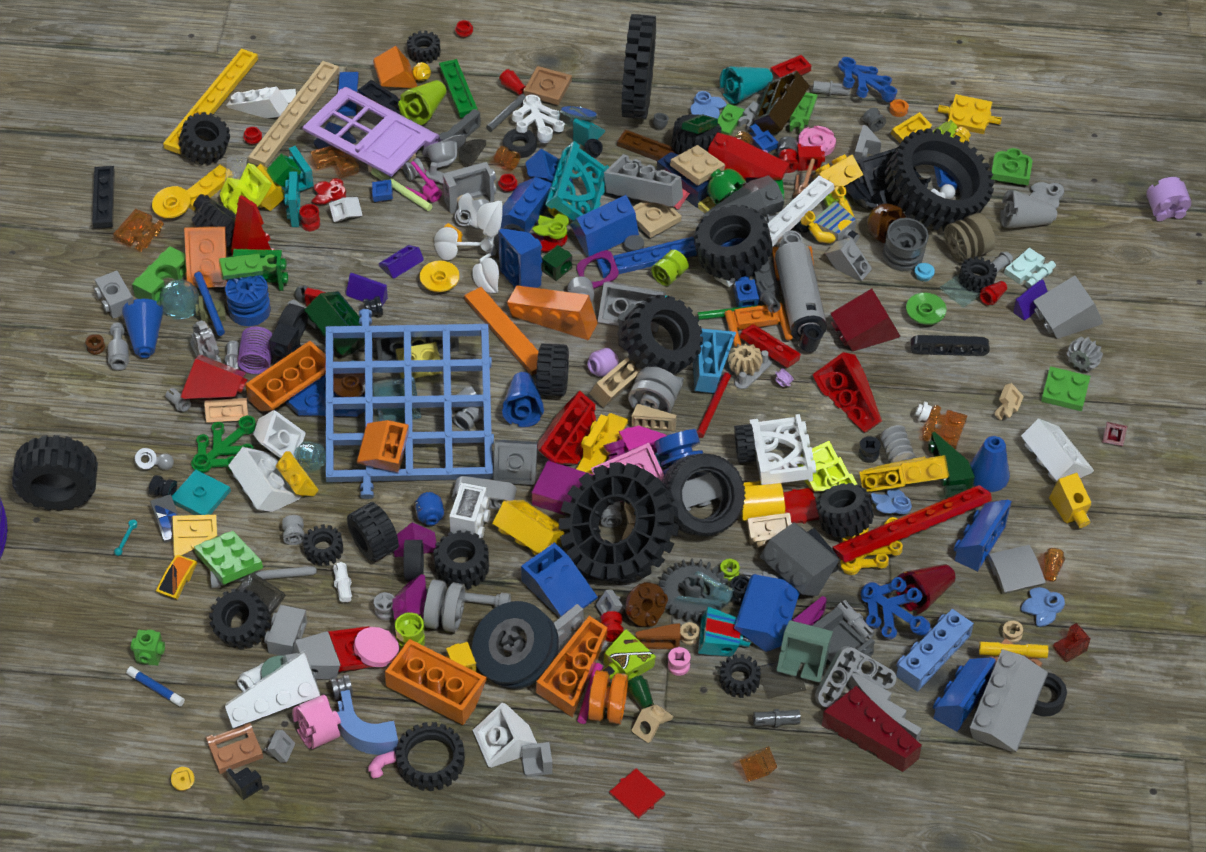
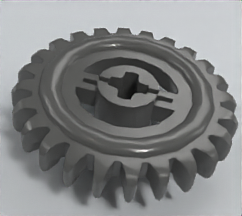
M691 558L689 566L686 565L683 559L681 568L675 562L673 566L674 571L668 567L667 574L663 573L662 580L659 581V586L668 597L665 609L670 608V614L677 613V618L685 616L686 621H689L690 618L698 621V618L703 616L707 607L722 612V607L727 605V600L730 598V586L728 585V578H724V572L718 573V566L710 570V562L703 567L702 559H700L697 566L694 564L693 558ZM704 583L709 588V596L704 593ZM679 587L684 590V597L687 601L683 600L679 595Z

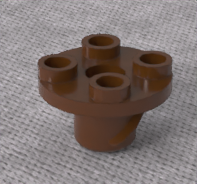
M651 582L640 583L627 595V616L633 623L639 626H654L664 613L668 597L660 586Z

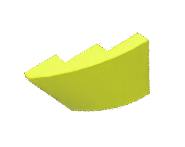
M247 163L240 180L227 177L220 192L221 201L226 208L235 214L237 213L238 199L241 195L254 202L258 207L272 183L254 164Z
M830 441L812 448L816 473H813V481L804 480L811 490L824 492V490L830 489L831 486H837L842 483H854V485H857L852 473L849 474L841 457H837ZM796 464L798 467H804L802 464Z

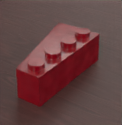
M857 686L824 711L822 720L824 728L828 730L831 728L839 733L838 736L845 740L848 738L859 744L858 747L864 751L869 750L877 755V758L899 771L904 772L919 760L922 745Z

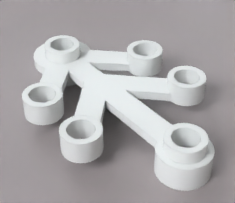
M536 95L526 96L523 100V107L512 113V120L517 122L516 131L520 133L527 132L528 125L535 121L538 128L537 137L542 143H548L552 139L553 130L556 132L564 130L565 123L559 120L560 112L542 105L540 98ZM528 111H531V114L528 115L525 119H523L524 114H526ZM544 122L553 125V129L545 126Z

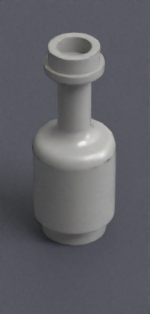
M113 323L110 328L113 340L108 344V363L115 370H123L129 363L128 344L122 339L124 334L123 325L121 323Z

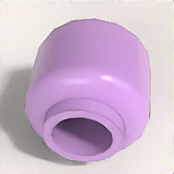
M609 348L597 350L589 356L588 368L597 377H603L618 365L619 358Z

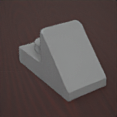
M863 125L854 154L855 160L865 158L868 154H878L881 150V141L866 125Z

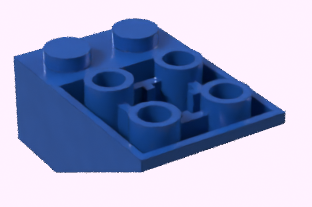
M553 543L521 566V581L559 618L576 604L584 609L598 599L571 558L556 543Z

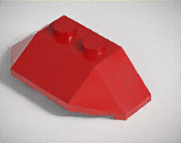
M578 391L557 413L538 441V450L551 462L564 465L578 464L583 456V448H581L583 438L590 434L592 423L596 421L595 403L581 391Z

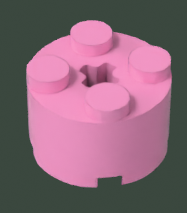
M325 695L313 698L292 709L294 722L298 721L300 726L297 732L308 748H317L340 737L338 724L341 723L340 717L336 711L332 712Z

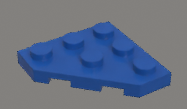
M326 374L285 401V404L298 415L326 416ZM334 409V416H359L365 409Z

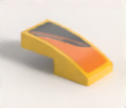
M177 554L164 573L156 592L178 600L186 581H190L198 562Z

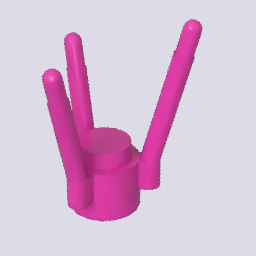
M412 161L411 164L426 184L422 188L423 194L407 186L405 187L426 201L436 202L442 196V191Z

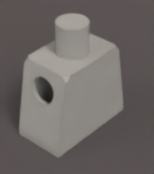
M328 632L297 640L292 654L283 655V664H285L305 650L315 679L337 678L340 663Z

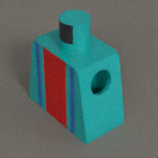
M707 607L701 617L699 654L731 657L739 646L749 647L751 641L734 629L737 617Z

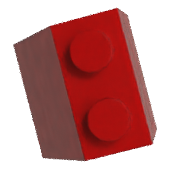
M199 355L195 358L181 398L234 397L238 392L242 393L245 388V384L248 379L244 378L246 372Z

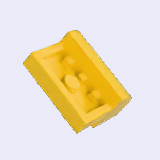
M761 481L743 484L746 491L745 504L741 511L743 520L785 513V501L781 483L761 485Z

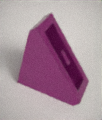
M413 522L397 533L399 547L394 551L395 558L404 556L405 540H422L424 554L434 552V549H436L435 545L437 544L435 532Z

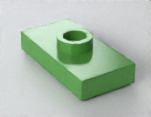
M727 103L718 118L722 134L731 136L739 123V119L743 117L745 109Z

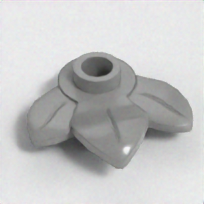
M1038 182L1031 186L1033 193L1030 196L1054 205L1055 209L1059 207V200L1064 195V188L1061 184Z
M470 193L464 194L458 201L459 209L455 213L456 223L462 227L471 225L479 229L477 212L482 205L489 203V201L484 199L473 200ZM461 215H467L468 219L462 220Z

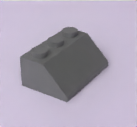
M795 522L772 537L760 555L762 560L801 594L814 596L819 595L839 562V559Z

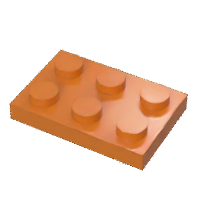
M225 226L185 227L187 288H199L194 277L196 272L202 273L207 287H226L228 279H222L219 266V258H227Z

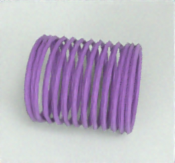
M249 327L242 332L237 363L245 372L260 374L270 367L271 351L269 339L272 333L262 327Z

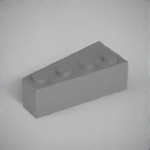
M625 154L604 172L606 192L616 196L627 195V197L632 199H640L650 203H659L673 207L683 198L680 176L665 170L657 171L655 166L650 164L647 166L642 165L641 161L637 159L629 160V156Z

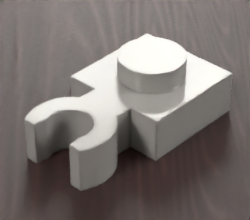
M753 101L743 111V117L739 119V127L747 124L746 130L750 131L749 127L755 123L754 119L760 104Z

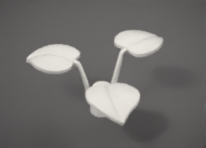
M502 201L487 203L479 208L477 224L480 229L484 230L483 234L488 236L481 242H457L458 233L451 227L440 229L434 238L435 249L443 260L455 258L458 251L457 246H481L482 250L488 254L480 258V264H476L473 267V280L478 287H482L489 293H498L499 269L495 260L489 257L496 255L497 252L494 237L498 234V230L501 227Z

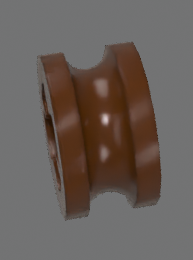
M93 334L86 338L87 351L90 354L97 355L105 350L104 339L101 335Z

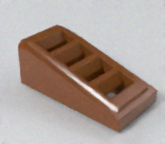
M680 623L638 631L635 633V637L648 649H674L680 647Z

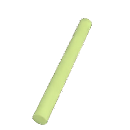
M372 169V175L381 181L391 180L393 189L425 210L430 211L432 209V204L378 169Z

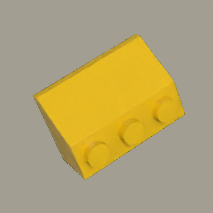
M524 500L503 501L492 523L499 527V532L516 538V543L531 548L532 553L535 555L553 543L561 547L560 536L565 535V532L559 530V523Z

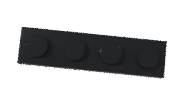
M114 166L94 167L93 228L113 227Z

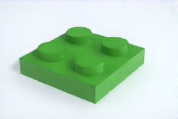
M1050 366L1041 402L1082 411L1091 376Z

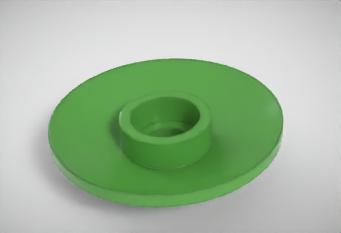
M931 293L915 294L906 304V311L909 317L920 324L930 325L938 323L946 315L947 308L945 302L937 295Z

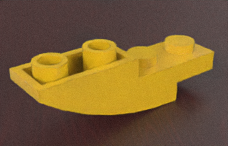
M945 455L931 458H913L876 466L859 472L862 488L867 489V492L903 487L910 483L949 477Z

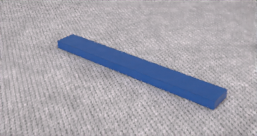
M694 236L614 255L613 257L619 274L652 267L673 249L681 252L685 258L697 256L694 245ZM730 239L720 246H735L742 243L745 239ZM598 259L597 266L602 277L606 278L611 271V263L606 259Z

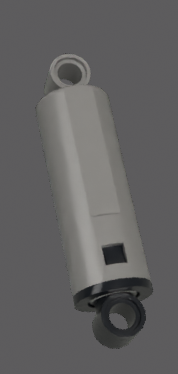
M787 231L783 235L779 249L776 251L775 260L790 331L793 338L799 340L798 344L802 350L814 352L817 350L827 330V324L809 247L802 243V236L796 231Z

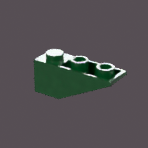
M932 432L931 439L928 441L929 453H933L934 457L945 455L949 473L948 478L940 479L941 485L945 486L948 494L964 492L973 488L975 476L969 461L936 432Z

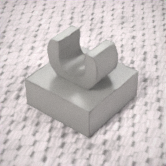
M606 590L596 604L601 614L608 611H617L622 614L626 608L625 605L621 604V598L616 596L613 590Z
M276 730L273 737L269 738L270 744L264 751L270 757H275L280 763L287 762L295 742L283 730Z

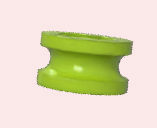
M726 559L721 563L720 572H724V578H728V581L739 575L740 565L736 560ZM727 568H732V572H728Z

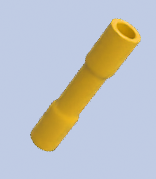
M999 642L979 643V655L999 656L1003 649L1028 658H1048V645H1016Z

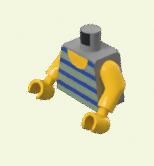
M844 186L838 187V191L837 189L832 191V197L839 200V202L835 201L817 217H815L812 211H808L801 218V223L805 226L809 225L810 234L818 242L833 245L836 241L852 238L856 243L860 237L855 232V216L847 199L843 197L846 194Z

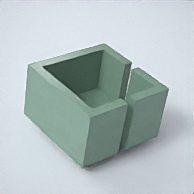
M789 620L783 636L777 671L796 676L801 662H803L805 665L801 678L821 682L833 631Z

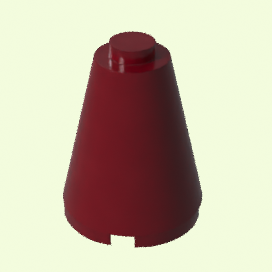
M947 564L905 571L897 577L902 578L906 582V589L903 592L896 591L897 596L907 594L911 588H917L921 591L922 599L919 602L902 604L908 611L914 610L917 612L916 614H920L926 611L955 582V571ZM917 592L913 594L912 598L917 596Z

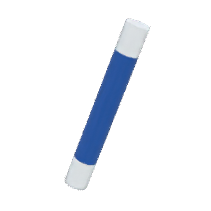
M130 666L126 673L176 705H183L184 698L134 667Z

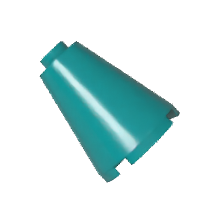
M729 66L721 71L720 88H724L725 93L723 96L729 103H739L765 89L767 84L773 80V75L768 68Z

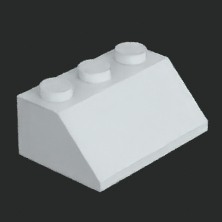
M1038 418L1021 435L1026 442L1024 444L1026 448L1036 454L1037 462L1048 469L1049 477L1055 482L1074 473H1078L1079 477L1082 478L1094 471L1057 425Z
M242 447L228 466L257 510L273 512L302 497L295 494L276 468L278 461L273 453Z

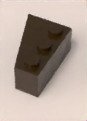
M797 70L767 84L754 122L763 132L768 130L771 135L781 132L810 87Z

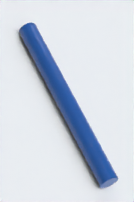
M196 272L194 277L217 335L221 336L225 333V330L201 272Z

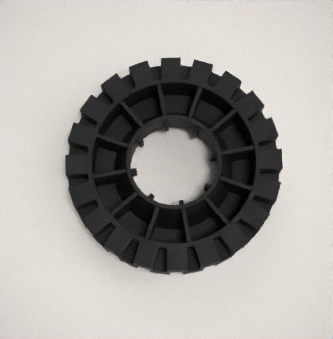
M631 14L624 59L622 117L647 119L655 58L656 16Z
M621 462L610 463V468L604 465L593 468L594 475L585 473L579 478L582 485L579 488L573 485L568 492V495L572 497L571 502H563L561 512L565 513L566 517L559 519V530L565 532V535L560 536L562 546L569 550L566 554L577 564L579 569L601 581L619 584V581L624 583L635 582L636 576L645 578L652 573L650 567L655 566L659 568L665 561L662 557L664 551L670 553L674 546L670 538L671 536H677L679 528L674 523V519L679 518L678 508L672 505L675 499L671 491L665 488L666 485L659 478L637 465L630 463L624 465ZM618 501H624L628 505L631 503L635 510L634 515H636L635 526L631 534L626 539L611 544L606 539L603 540L600 535L599 521L604 510L609 505H613Z

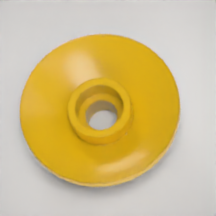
M167 187L155 195L152 201V208L155 214L162 218H175L187 211L191 203V197L188 191L182 187Z
M447 261L430 262L420 272L421 284L426 289L434 292H444L452 289L457 285L460 278L457 267Z

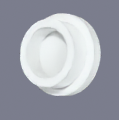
M924 401L923 405H918L915 416H918L917 421H927L932 409L928 402Z

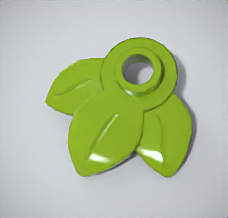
M561 212L554 219L540 215L538 226L532 227V230L541 236L560 239L567 234L566 226L569 224V219Z

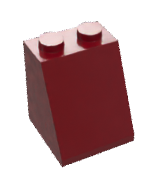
M872 288L830 313L834 319L831 324L836 332L841 331L842 333L839 336L845 347L849 345L853 352L901 337Z

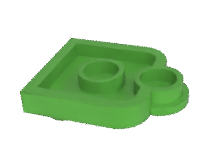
M1010 148L1007 152L999 151L995 153L992 166L993 176L991 179L1019 185H1029L1032 168L1031 157L1022 154L1016 148Z

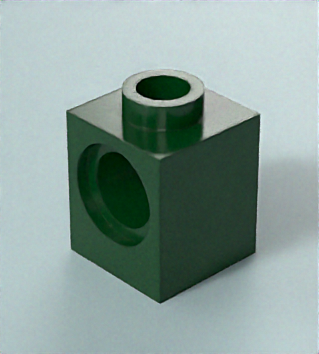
M558 245L542 257V272L555 281L572 269V254Z

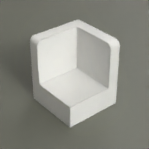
M358 197L341 198L329 203L334 222L350 217L362 216Z

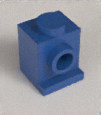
M741 277L738 281H735L734 294L737 307L758 306L759 295L757 294L755 279L750 280L749 277Z

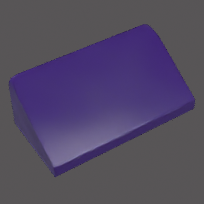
M407 245L379 262L378 265L391 278H396L422 262L424 258L419 247Z
M350 273L346 296L362 302L363 299L371 300L379 296L383 306L388 299L387 285Z
M1039 280L1016 299L1013 312L1022 320H1027L1035 313L1034 309L1037 307L1034 300L1048 292L1044 280Z

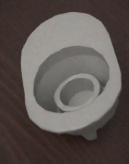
M464 135L449 137L441 142L427 146L422 151L424 157H428L431 163H437V168L448 166L455 161L457 149L465 143L466 137Z

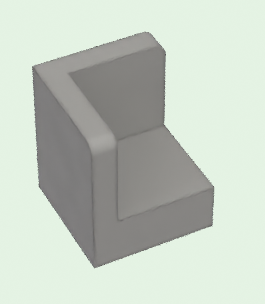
M549 742L522 746V760L526 777L552 774V757Z

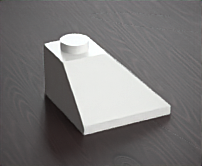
M273 410L258 419L253 435L261 445L281 458L285 451H290L297 460L306 433Z
M501 703L473 729L487 765L491 768L521 758L523 745L537 744L529 725L505 703Z

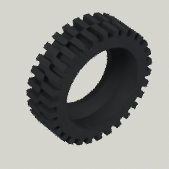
M926 128L924 132L920 129L916 133H910L900 143L887 163L885 183L889 184L887 187L888 192H894L891 196L893 201H899L897 206L901 209L905 208V214L908 217L912 214L915 216L914 220L924 221L923 225L925 227H929L932 224L934 230H939L942 226L944 231L945 227L950 223L963 220L974 213H981L994 191V188H992L994 180L991 179L993 174L992 171H987L990 167L989 164L982 163L985 159L983 155L977 156L976 152L978 150L975 147L972 149L968 147L970 144L968 141L965 140L962 143L959 141L960 136L950 137L951 132L946 131L944 134H941V129H936L933 133L931 128ZM919 165H932L947 172L959 187L960 200L943 198L930 191L918 179L913 168Z

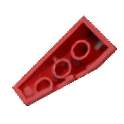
M718 132L708 150V153L725 164V169L737 171L745 180L746 178L759 179L768 175L773 180H782L790 166L788 162L736 137Z
M242 195L238 199L231 248L232 257L234 249L275 250L270 248L268 241L271 239L269 234H266L262 228L264 222L257 205Z

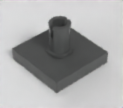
M495 439L493 480L512 484L535 485L538 442Z

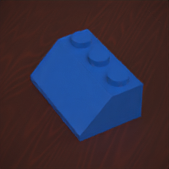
M537 177L520 183L502 206L500 228H504L509 224H515L524 229L525 232H530L538 221L539 216L548 207L545 204L552 183Z
M627 195L577 217L570 224L587 257L624 243L628 236L639 235L636 213Z
M509 229L498 230L501 273L514 287L537 288L541 286L542 245L537 238L535 239L529 232Z
M1007 499L985 503L981 510L976 511L973 517V524L967 525L963 533L964 538L962 540L959 539L954 547L956 552L954 561L977 572L979 571L1006 527L1012 501Z
M756 574L751 575L734 629L765 652L782 646L784 632L789 620L792 619L800 592L783 579Z
M992 657L969 659L965 666L961 665L955 674L956 679L954 682L949 681L944 690L945 695L942 698L938 697L934 703V719L958 732L984 694L994 670L996 659Z

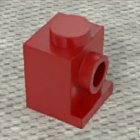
M797 144L798 171H807L811 159L815 160L812 170L820 168L821 163L825 162V151H821V146H802Z

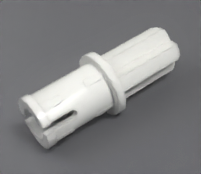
M342 562L336 563L333 566L335 574L334 586L338 589L340 601L342 603L350 602L352 597L350 585L352 582L348 577L347 565Z

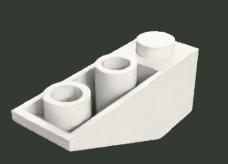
M266 87L259 90L236 92L231 96L226 106L259 117L272 118L279 117L288 106V102L278 87Z

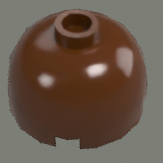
M886 203L878 205L868 216V231L877 241L885 244L889 225L895 220L906 218V215L898 206Z

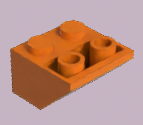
M390 420L367 423L357 464L399 473L409 434V425Z

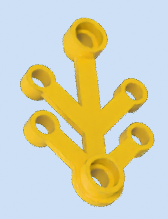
M895 517L889 518V519L884 523V525L887 524V523H890V522H892V521H894V520H897V518H895ZM867 528L866 530H863V532L860 533L859 535L868 532V531H869V528ZM855 535L851 537L846 536L845 538H842V542L847 541L846 538H854ZM899 541L892 542L890 546L878 548L871 553L855 558L853 561L844 563L841 560L840 567L847 575H855L861 568H886L889 564V557L886 554L900 555L903 545ZM867 555H877L876 559H864Z

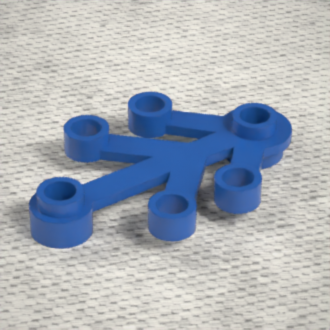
M843 57L839 61L838 67L845 76L842 83L844 87L852 88L855 82L852 74L857 77V96L861 98L867 97L869 91L866 87L867 83L881 93L884 101L892 102L895 99L897 89L890 86L892 82L891 77L877 75L878 69L876 67L856 65V61L850 57Z
M896 577L891 583L882 586L870 582L861 590V598L864 602L868 603L869 609L866 623L873 629L881 625L877 603L883 606L885 626L882 628V635L887 639H893L897 635V629L894 627L893 613L909 623L911 630L919 636L927 634L930 630V623L922 616L915 617L898 606L909 602H919L922 599V592L917 588H911L907 594L888 599L883 596L893 591L903 592L906 589V582L900 577ZM901 582V585L896 588L897 584ZM917 592V596L912 598L913 594ZM876 618L875 623L871 624L872 620ZM892 629V632L887 635L888 630Z

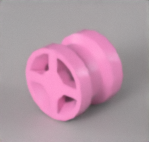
M677 647L669 652L668 670L672 674L681 676L689 671L691 659L689 651L685 648Z

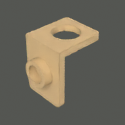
M658 705L644 708L641 710L632 728V732L649 743L652 741L659 725L672 720L673 716ZM643 721L650 724L651 730L649 734H644L640 729Z

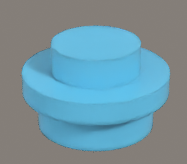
M920 263L915 267L914 272L918 280L929 281L934 276L935 270L928 263Z

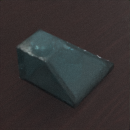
M412 377V396H417L415 379ZM404 378L373 382V397L405 396ZM405 408L376 409L379 421H405ZM412 408V420L421 418L420 408Z

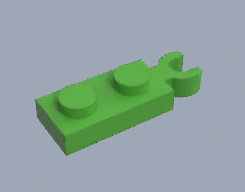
M805 93L790 117V131H793L794 127H799L800 133L804 130V124H809L817 101V94Z
M259 254L219 258L223 280L263 275V270L269 272L276 270V264L268 263L274 261V255L272 254L266 255L261 259Z

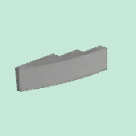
M852 672L849 688L853 689L857 686L919 742L922 728L905 719L907 711L890 701L892 693L863 676Z

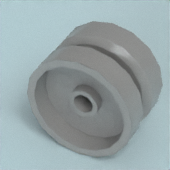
M645 367L637 374L628 400L634 409L637 404L671 413L674 401L680 392V383L672 373L665 369Z
M436 579L431 581L424 609L425 628L437 629L442 622L445 631L455 633L458 631L465 602L464 584L453 582L447 590L445 581Z

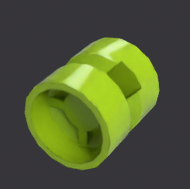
M673 249L651 267V272L658 283L663 286H669L676 280V277L681 276L688 269L689 264L681 252Z
M415 613L400 615L395 622L396 640L398 641L399 650L401 651L409 639L424 646V621L421 616Z

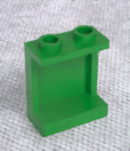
M233 250V257L259 254L261 259L269 254L274 255V261L268 263L276 264V270L273 272L263 270V275L261 276L269 283H279V291H284V285L288 284V272H285L287 260L283 258L282 250Z

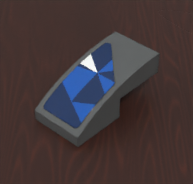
M170 494L150 501L164 543L173 541L172 516H179Z

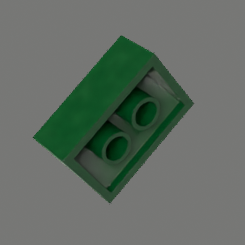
M339 291L320 293L304 309L310 321L317 324L325 338L326 326H362L359 324V315ZM333 338V348L342 356L352 354L365 345V338Z

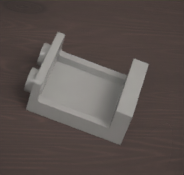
M487 162L443 173L444 202L450 214L456 213L458 210L457 198L466 193H470L473 199L487 195L490 202L494 201V194L496 193L494 180H496L494 169H490Z

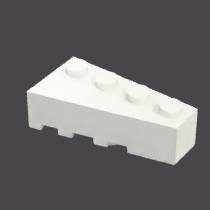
M305 650L226 703L225 708L233 728L320 696V691Z

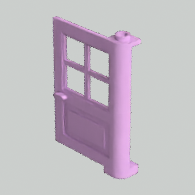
M348 87L340 89L337 95L303 126L304 131L391 177L423 145L426 148L429 145L440 142L438 134ZM348 101L364 107L353 119L336 111ZM368 110L384 118L372 130L357 123ZM332 115L348 123L336 135L320 127ZM352 125L368 133L357 145L340 138Z

